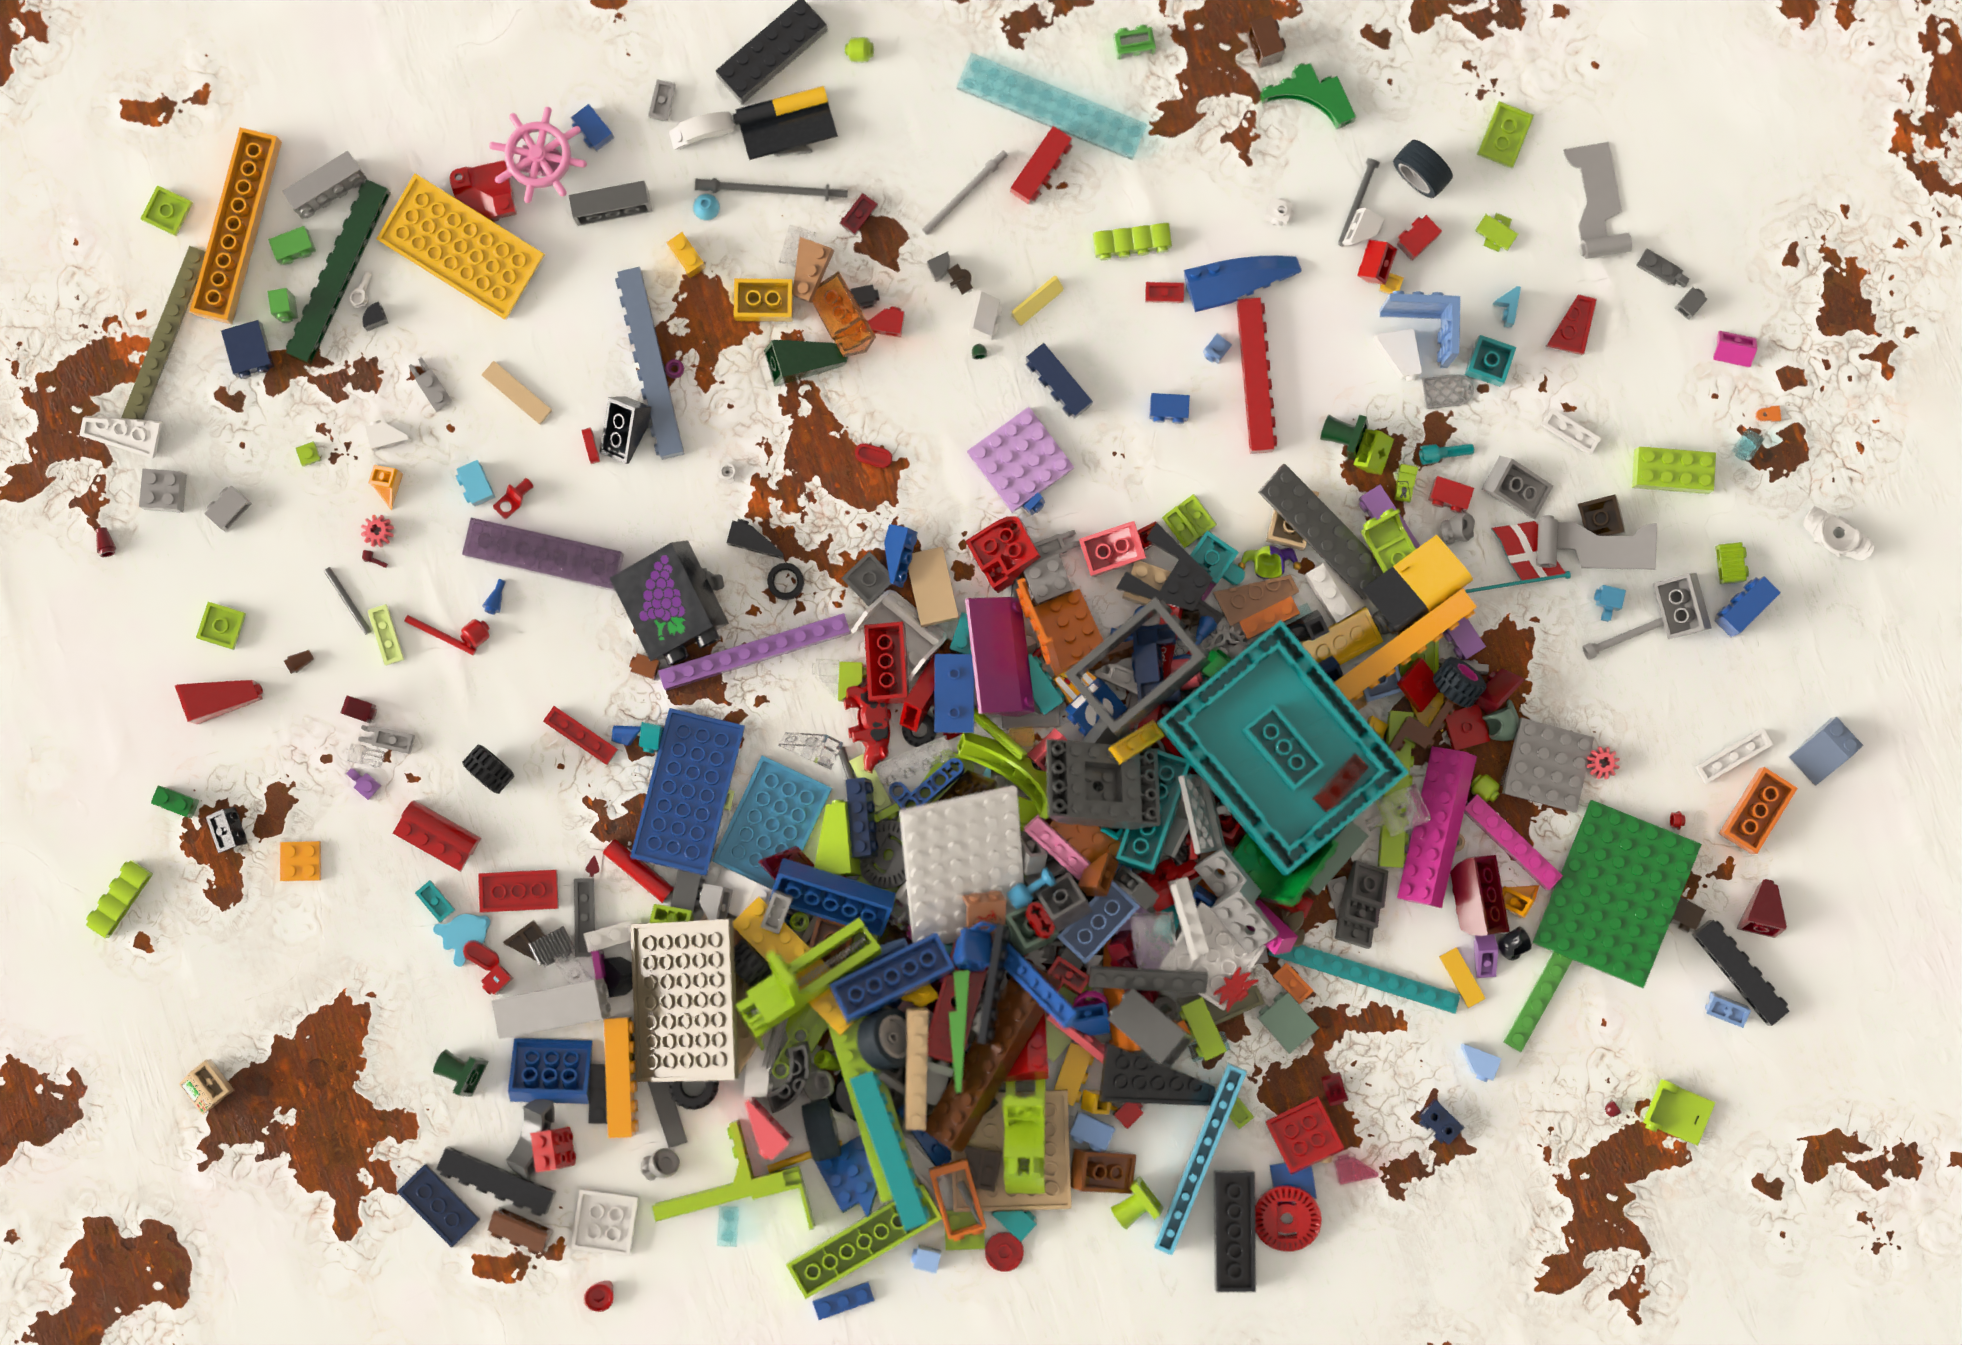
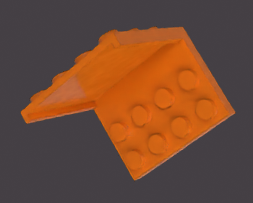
M1025 578L1017 580L1019 588L1016 591L1025 618H1029L1039 640L1044 660L1047 665L1050 664L1055 676L1070 670L1104 641L1080 589L1033 607Z

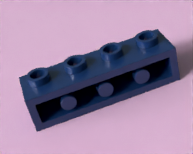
M1045 343L1041 344L1026 357L1027 363L1025 365L1032 373L1036 372L1039 376L1038 381L1044 388L1047 386L1051 390V397L1056 402H1061L1064 406L1062 409L1068 417L1077 418L1093 404L1091 398Z
M865 777L847 779L846 791L852 857L856 859L878 857L877 825L874 818L875 804L872 795L873 784L870 779Z

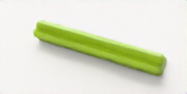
M974 708V721L1019 761L1024 760L1027 752L985 714H979L978 708Z

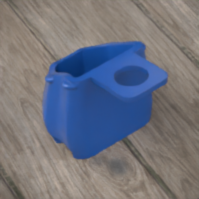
M979 922L971 928H963L960 931L961 935L955 941L956 946L953 954L955 967L969 970V972L984 971L986 967H990L993 949L990 932L996 929L995 924ZM981 926H987V927H990V928H988V929H980L979 927H981Z

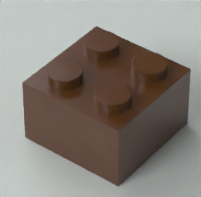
M1272 15L1251 21L1247 31L1259 68L1280 62L1285 51L1284 49H1286L1284 38H1280L1278 33L1280 31L1278 21L1274 20Z

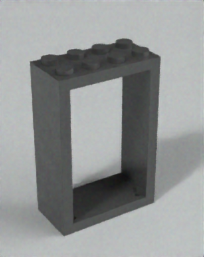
M1156 597L1065 673L1110 730L1119 738L1127 734L1211 663L1208 659L1209 653L1200 643L1198 645L1195 644L1198 640L1188 629L1183 630L1185 625L1175 614L1171 615L1173 611L1163 599L1160 601ZM1159 613L1193 655L1190 656L1191 659L1121 718L1114 719L1081 678L1152 616Z

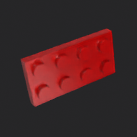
M557 870L478 873L480 913L559 909Z

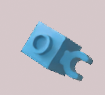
M1606 585L1596 589L1594 600H1596L1595 606L1604 608L1601 616L1602 621H1611L1613 610L1619 611L1622 609L1626 590Z

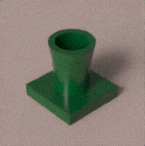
M1328 415L1322 428L1320 440L1348 446L1346 450L1348 459L1355 461L1365 430L1369 427L1367 417L1359 415L1354 426Z
M445 1049L438 1056L434 1064L433 1074L456 1081L457 1083L452 1093L458 1096L472 1097L489 1061L469 1056L468 1061L465 1062Z

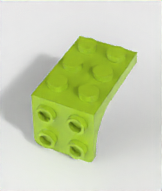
M1391 508L1383 512L1378 520L1376 517L1365 522L1364 528L1360 531L1383 573L1416 550L1400 520L1399 508L1396 510Z

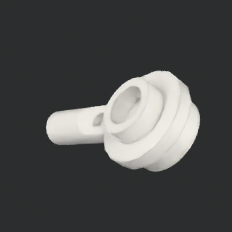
M365 271L359 288H355L349 295V303L352 307L360 309L368 303V296L365 291L372 273Z

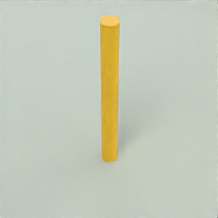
M807 1151L767 1165V1169L771 1173L811 1159V1152Z

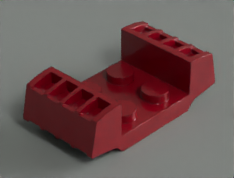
M1134 929L1119 931L1107 946L1111 956L1110 965L1112 967L1139 968L1132 951L1141 939ZM1123 989L1125 993H1126L1128 990L1131 991V989ZM1136 990L1152 1004L1162 992Z

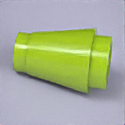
M803 912L794 913L790 918V926L795 931L800 932L807 929L810 923L808 916Z
M820 1050L815 1054L814 1063L819 1069L839 1071L841 1069L838 1058L829 1051Z

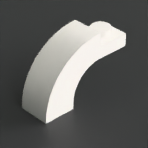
M714 112L679 123V127L670 130L669 135L673 148L679 150L698 140L709 137H722L736 129L730 112Z

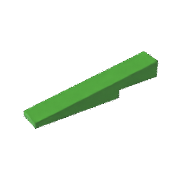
M969 970L953 972L957 1011L949 1012L956 1093H961Z

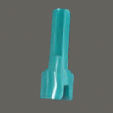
M1436 444L1420 446L1422 450L1419 451L1421 464L1427 465L1439 463L1440 459L1474 454L1473 444L1439 447Z

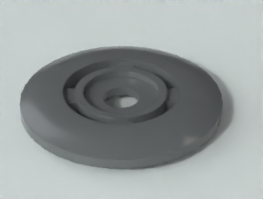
M889 820L876 824L878 857L860 859L861 874L864 879L876 887L885 889L895 888L906 882L903 845L890 837L896 836L903 842L901 823ZM887 849L893 851L891 860H885L884 852ZM874 863H876L877 866L880 867L881 869L887 870V871L885 872V874H884V873H881V872L875 867Z

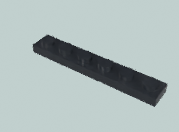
M996 924L977 1043L991 1044L995 1037L994 1021L998 1018L997 1003L1001 999L1002 991L1000 985L1005 976L1003 966L1004 961L1008 957V950H1006L1007 942L1011 939V930L1008 925Z

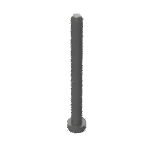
M1367 158L1366 164L1368 166L1338 240L1339 246H1344L1342 243L1357 209L1360 208L1374 169L1379 167L1380 162Z

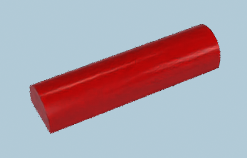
M614 839L603 851L607 858L661 903L674 890L670 883L646 863L630 858L631 851L617 839Z

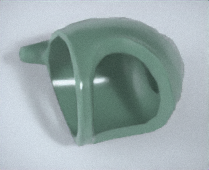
M1508 699L1506 707L1482 717L1488 724L1489 737L1496 741H1512L1515 739L1519 717L1512 701Z

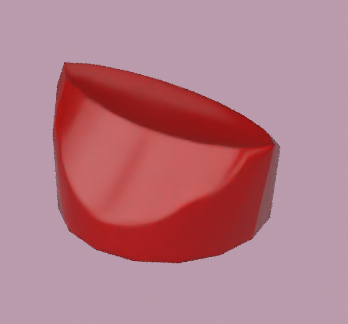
M600 1281L590 1286L583 1297L584 1305L594 1312L607 1310L614 1300L612 1281Z

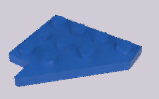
M859 1135L840 1146L841 1156L824 1161H816L815 1164L842 1213L860 1204L865 1215L869 1217L878 1190L862 1137Z

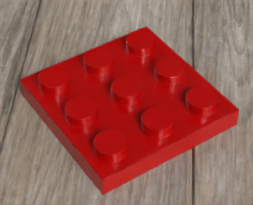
M1318 1096L1265 1121L1291 1175L1344 1150V1146Z

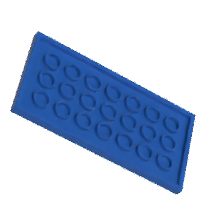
M669 708L630 858L707 876L745 725Z

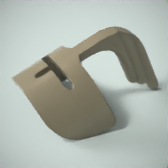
M1282 909L1283 922L1298 936L1293 946L1299 947L1305 939V931L1303 929L1298 930L1303 924L1304 913L1299 911L1288 916L1290 912Z

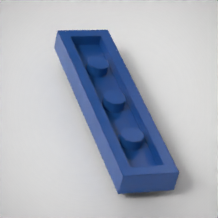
M903 1104L896 1110V1112L904 1122ZM910 1130L935 1166L949 1163L952 1160V1154L948 1147L923 1130Z

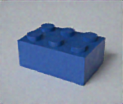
M1765 576L1759 579L1757 577L1753 580L1751 579L1743 587L1745 591L1737 593L1730 600L1731 605L1724 606L1717 612L1716 615L1718 617L1714 621L1730 637L1740 634L1781 593Z

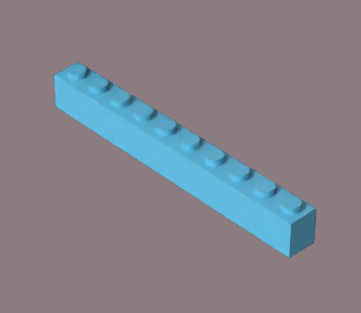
M1227 1063L1155 1240V1249L1173 1255L1247 1071L1245 1069Z

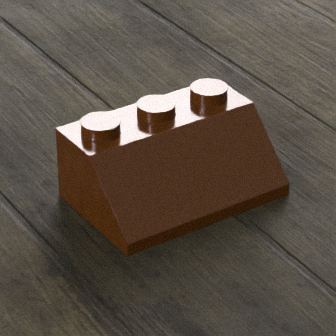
M498 1207L493 1211L488 1231L492 1232L491 1235L493 1237L509 1239L510 1244L517 1247L523 1245L528 1248V1252L535 1255L545 1252L554 1231L502 1207Z

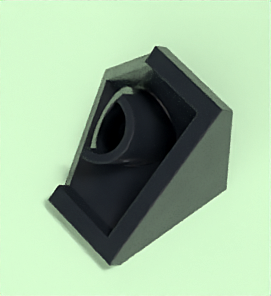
M620 956L603 959L609 998L629 993L633 989L632 962Z

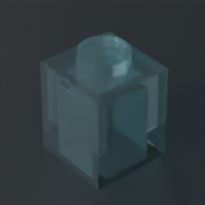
M1747 429L1742 433L1732 451L1736 453L1735 456L1740 460L1749 461L1754 457L1764 438Z

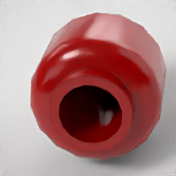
M473 619L461 629L462 635L460 637L468 647L477 648L489 639L488 630L490 628L484 620L480 622L477 619Z

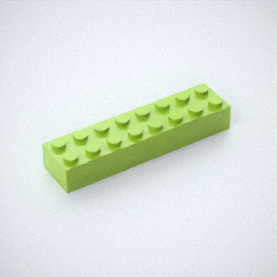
M924 1183L919 1184L923 1195L920 1201L922 1206H927L930 1217L927 1218L928 1223L905 1231L895 1202L892 1200L873 1211L869 1217H863L787 1262L786 1266L804 1298L811 1297L941 1220V1212Z

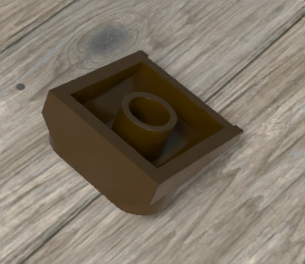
M1616 494L1577 504L1584 528L1598 536H1612L1625 532L1624 521Z

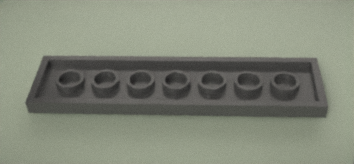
M1282 464L1258 493L1362 599H1367L1368 597L1362 589L1383 574L1373 553L1286 464Z

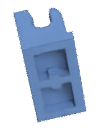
M1710 992L1709 1004L1705 1005L1706 1014L1744 1028L1751 1012L1750 1008L1747 1005Z

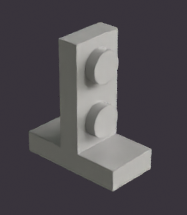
M774 890L760 927L779 934L793 897Z

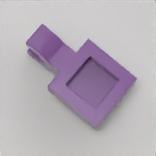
M351 768L346 773L356 782L353 788L367 800L382 786L368 773L361 776L354 768Z

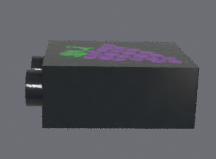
M688 540L671 542L610 577L613 587L650 661L665 659L668 666L679 663L690 656L686 647L697 642L699 649L715 643L721 639L717 630L729 624Z

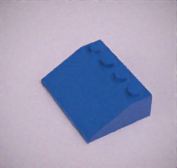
M514 1038L508 1085L510 1102H531L537 1099H546L553 1103L589 1104L593 1042L590 1040Z

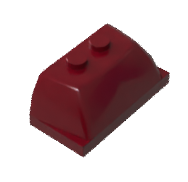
M1496 855L1471 857L1457 863L1450 871L1460 929L1470 935L1477 936L1510 932Z

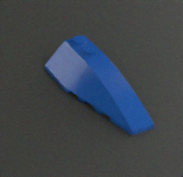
M1252 256L1223 260L1184 270L1186 289L1194 311L1199 312L1238 301L1239 297L1245 294L1246 296L1252 295L1254 290L1261 287L1265 289L1271 286L1272 282L1276 280L1283 281L1302 272L1296 256Z

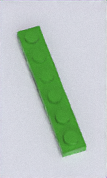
M1555 952L1552 953L1503 1043L1522 1052L1569 968L1572 959Z

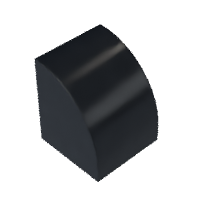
M379 302L373 303L364 312L362 322L363 327L367 331L389 323L384 309Z

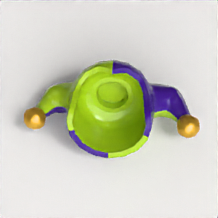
M1272 545L1263 546L1259 550L1245 551L1241 562L1238 564L1244 570L1245 564L1248 561L1254 562L1255 574L1263 579L1281 577L1285 571L1286 560L1293 562L1295 570L1301 568V564L1298 562L1296 553L1292 548L1279 549Z

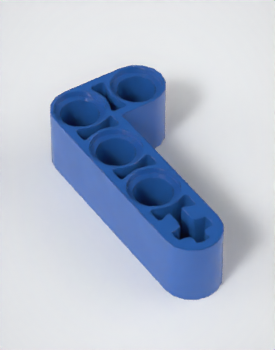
M951 758L912 792L902 782H894L889 787V794L902 810L906 809V805L910 801H914L916 807L929 804L963 775L965 767L958 758ZM952 765H959V771H952ZM945 770H947V772L952 776L950 779L948 775L944 772ZM944 776L946 778L945 783L937 785V777ZM902 787L903 794L895 796L894 789ZM923 789L931 790L929 797H921Z

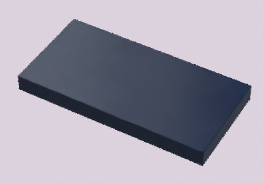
M424 1164L397 1191L451 1248L480 1220L427 1164Z

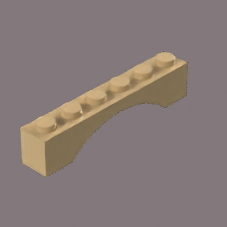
M906 1007V1087L903 1126L906 1130H926L928 1010L926 1007Z

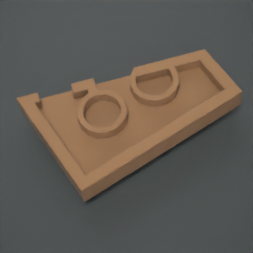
M799 237L793 296L812 303L835 250Z

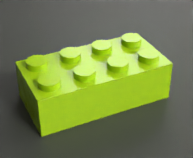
M1639 446L1634 450L1632 488L1709 494L1714 491L1716 453Z

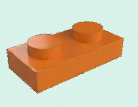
M1287 962L1272 975L1298 1004H1301L1313 992V989Z

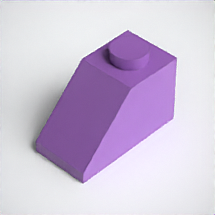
M1495 934L1475 935L1474 937L1477 978L1496 977L1498 946Z

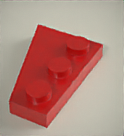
M1578 294L1545 347L1584 355L1597 299Z

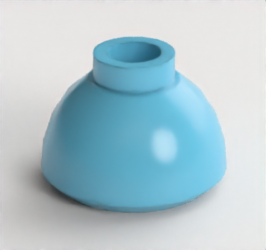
M702 194L695 199L693 210L699 219L711 220L718 215L720 204L713 195Z

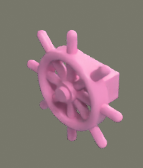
M550 107L544 108L541 122H530L524 125L515 113H511L509 118L516 130L509 137L507 144L489 143L490 149L505 152V161L508 170L498 175L495 181L502 183L513 176L521 184L527 186L524 197L526 203L532 201L534 188H545L554 185L560 196H566L567 191L560 180L565 176L570 165L581 168L587 166L585 160L571 158V149L568 143L569 139L580 133V127L575 126L563 134L557 127L549 124L552 112ZM539 132L536 144L529 135L530 133ZM547 133L556 138L544 146ZM523 138L527 145L517 147L516 145ZM560 145L562 147V154L556 149ZM514 154L520 155V160L517 164L514 162ZM521 172L530 173V175L528 177L522 174ZM537 175H541V176H545V177H543V178H537Z

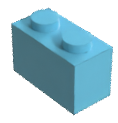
M478 460L456 469L458 475L455 476L459 485H463L466 490L463 494L467 503L471 502L475 507L495 498L483 467Z

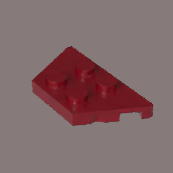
M797 846L758 861L774 880H776L783 858L814 868L812 861Z

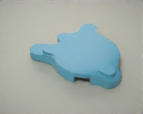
M462 914L447 924H436L433 927V931L443 938V948L445 950L455 949L453 962L456 966L461 967L466 961L463 954L465 943L470 940H476L484 944L491 921L485 915Z

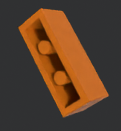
M1292 596L1239 621V624L1247 640H1250L1268 631L1280 620L1284 623L1300 615V612Z

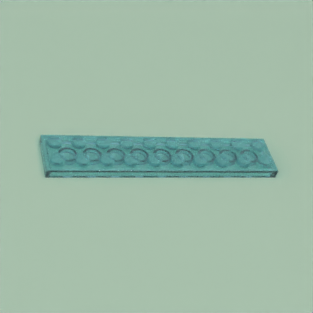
M974 53L970 54L956 87L960 91L1051 128L1055 126L1066 134L1130 160H1133L1147 127L1146 123Z

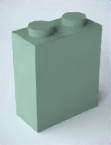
M1280 992L1273 998L1275 1002L1270 1007L1265 1005L1258 1012L1260 1015L1257 1018L1286 1052L1290 1054L1318 1030L1319 1027L1288 992L1284 994Z

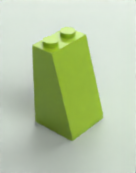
M833 800L832 804H827L825 807L814 868L839 876L862 875L860 859L852 857L848 802Z

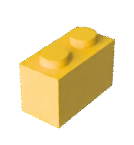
M683 232L666 242L689 278L706 268L704 262Z

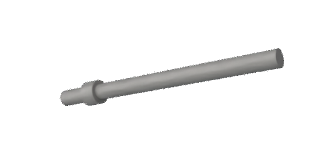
M1002 150L993 160L990 159L985 164L986 167L922 231L928 235L991 172L999 168L998 165L1008 154Z

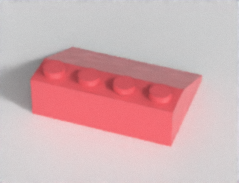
M751 1097L745 1102L757 1145L760 1148L759 1153L766 1160L768 1158L773 1160L794 1138L755 1097Z

